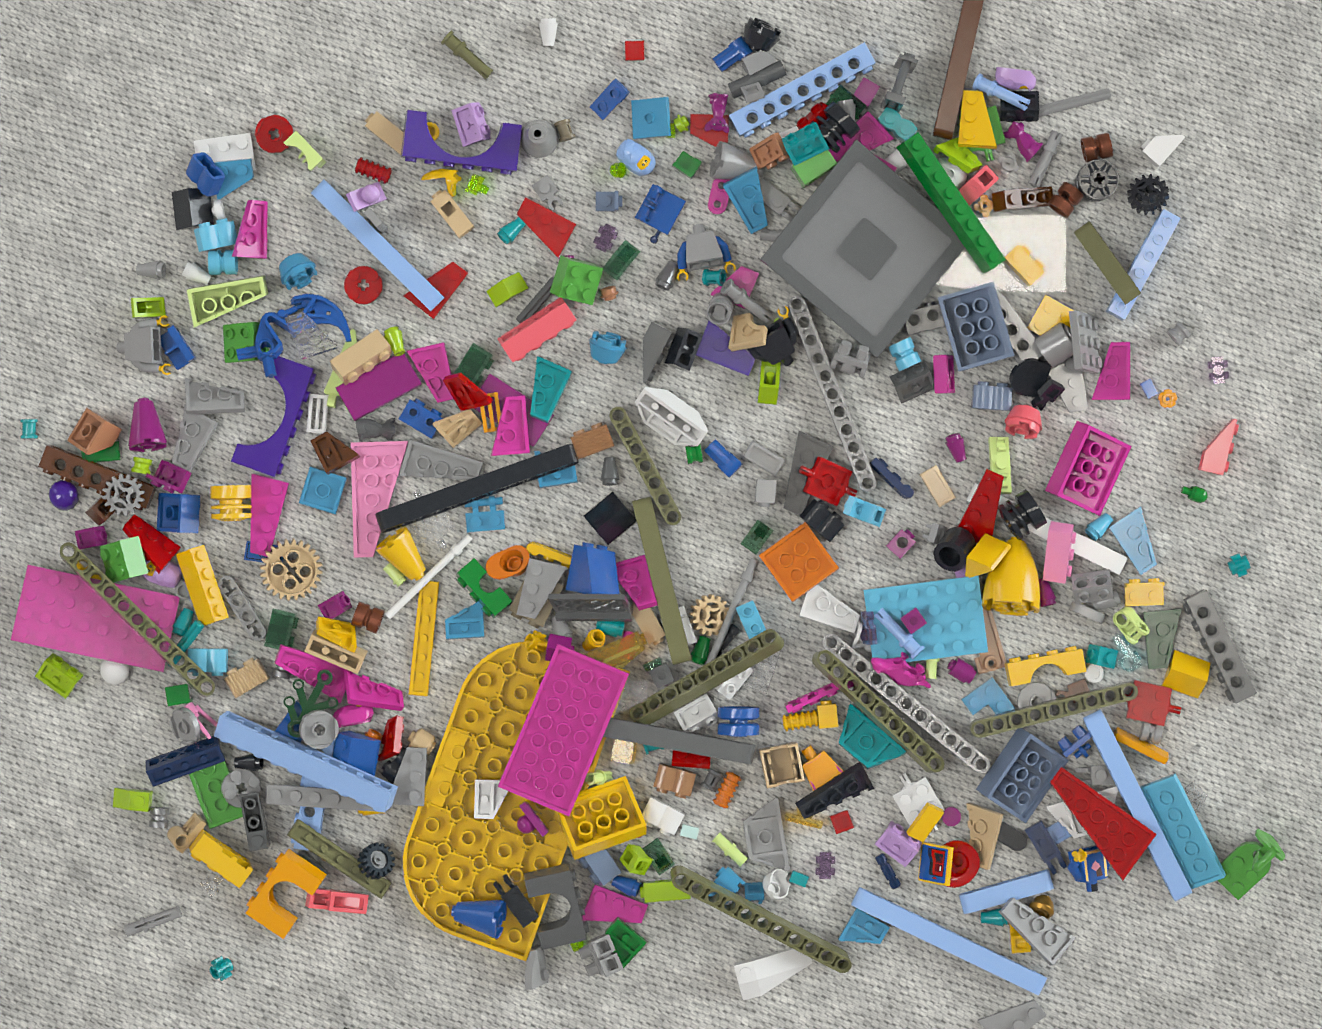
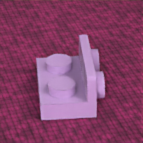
M479 102L469 103L451 110L463 147L482 140L491 139L490 128L484 118V109Z
M891 821L887 829L877 839L875 845L906 867L919 852L922 843L908 836L901 825Z

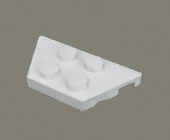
M1116 786L1096 791L1115 804L1118 792ZM1063 801L1046 806L1047 810L1062 826L1066 827L1074 839L1088 835Z

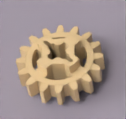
M709 594L707 597L702 595V600H695L696 606L691 605L694 612L689 613V615L693 616L690 623L696 624L693 629L699 630V634H706V636L718 635V630L720 631L729 610L728 607H725L727 602L721 601L720 596L714 597V595ZM712 602V603H714L715 605L709 606V605H707V603ZM709 624L713 625V627L707 628L705 626Z

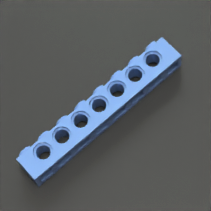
M864 42L765 95V98L729 115V119L739 137L743 135L745 138L755 133L754 129L760 126L763 129L771 125V120L776 117L780 120L789 115L788 111L794 108L797 111L806 106V101L810 99L812 102L822 97L821 93L827 90L829 93L839 88L838 84L844 81L847 84L856 79L855 75L861 72L864 75L872 71V66L876 62ZM856 60L859 63V67L851 69L848 62ZM839 69L842 72V76L834 78L831 71ZM822 78L825 81V85L817 87L814 83L815 79ZM798 88H807L808 94L800 96L797 92ZM783 96H788L791 99V104L785 106L781 103L780 99ZM766 105H771L774 107V113L768 115L764 112L763 108ZM754 114L758 120L756 123L751 124L747 121V116Z

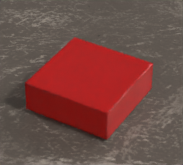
M625 41V61H644V41Z
M848 810L830 816L836 835L854 828Z

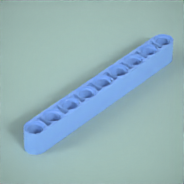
M323 179L311 192L430 311L444 299L357 211H353L351 205L326 180Z

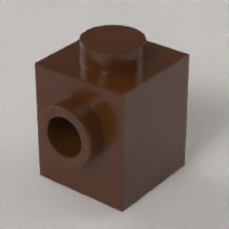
M102 497L97 499L85 512L98 526L104 523L116 511L110 512L111 506H105L104 504L108 501L107 499H102Z

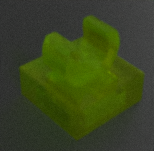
M473 174L465 191L476 196L478 192L487 194L489 187L482 184L485 178Z

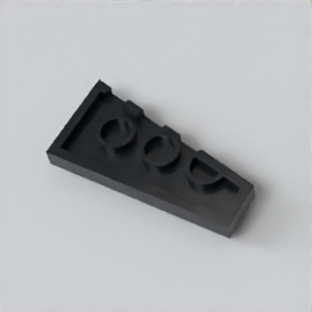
M859 761L795 804L802 817L806 819L827 810V806L831 804H841L843 799L852 796L855 798L860 795L861 791L866 789L871 791L875 788Z

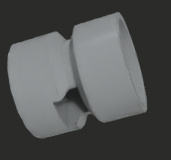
M721 292L716 293L712 297L706 311L708 320L715 325L726 324L735 308L733 299Z

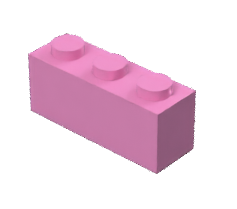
M1051 521L1048 530L1043 580L1065 584L1067 577H1071L1072 566L1069 565V561H1073L1074 549H1071V545L1075 544L1077 534L1073 532V524Z

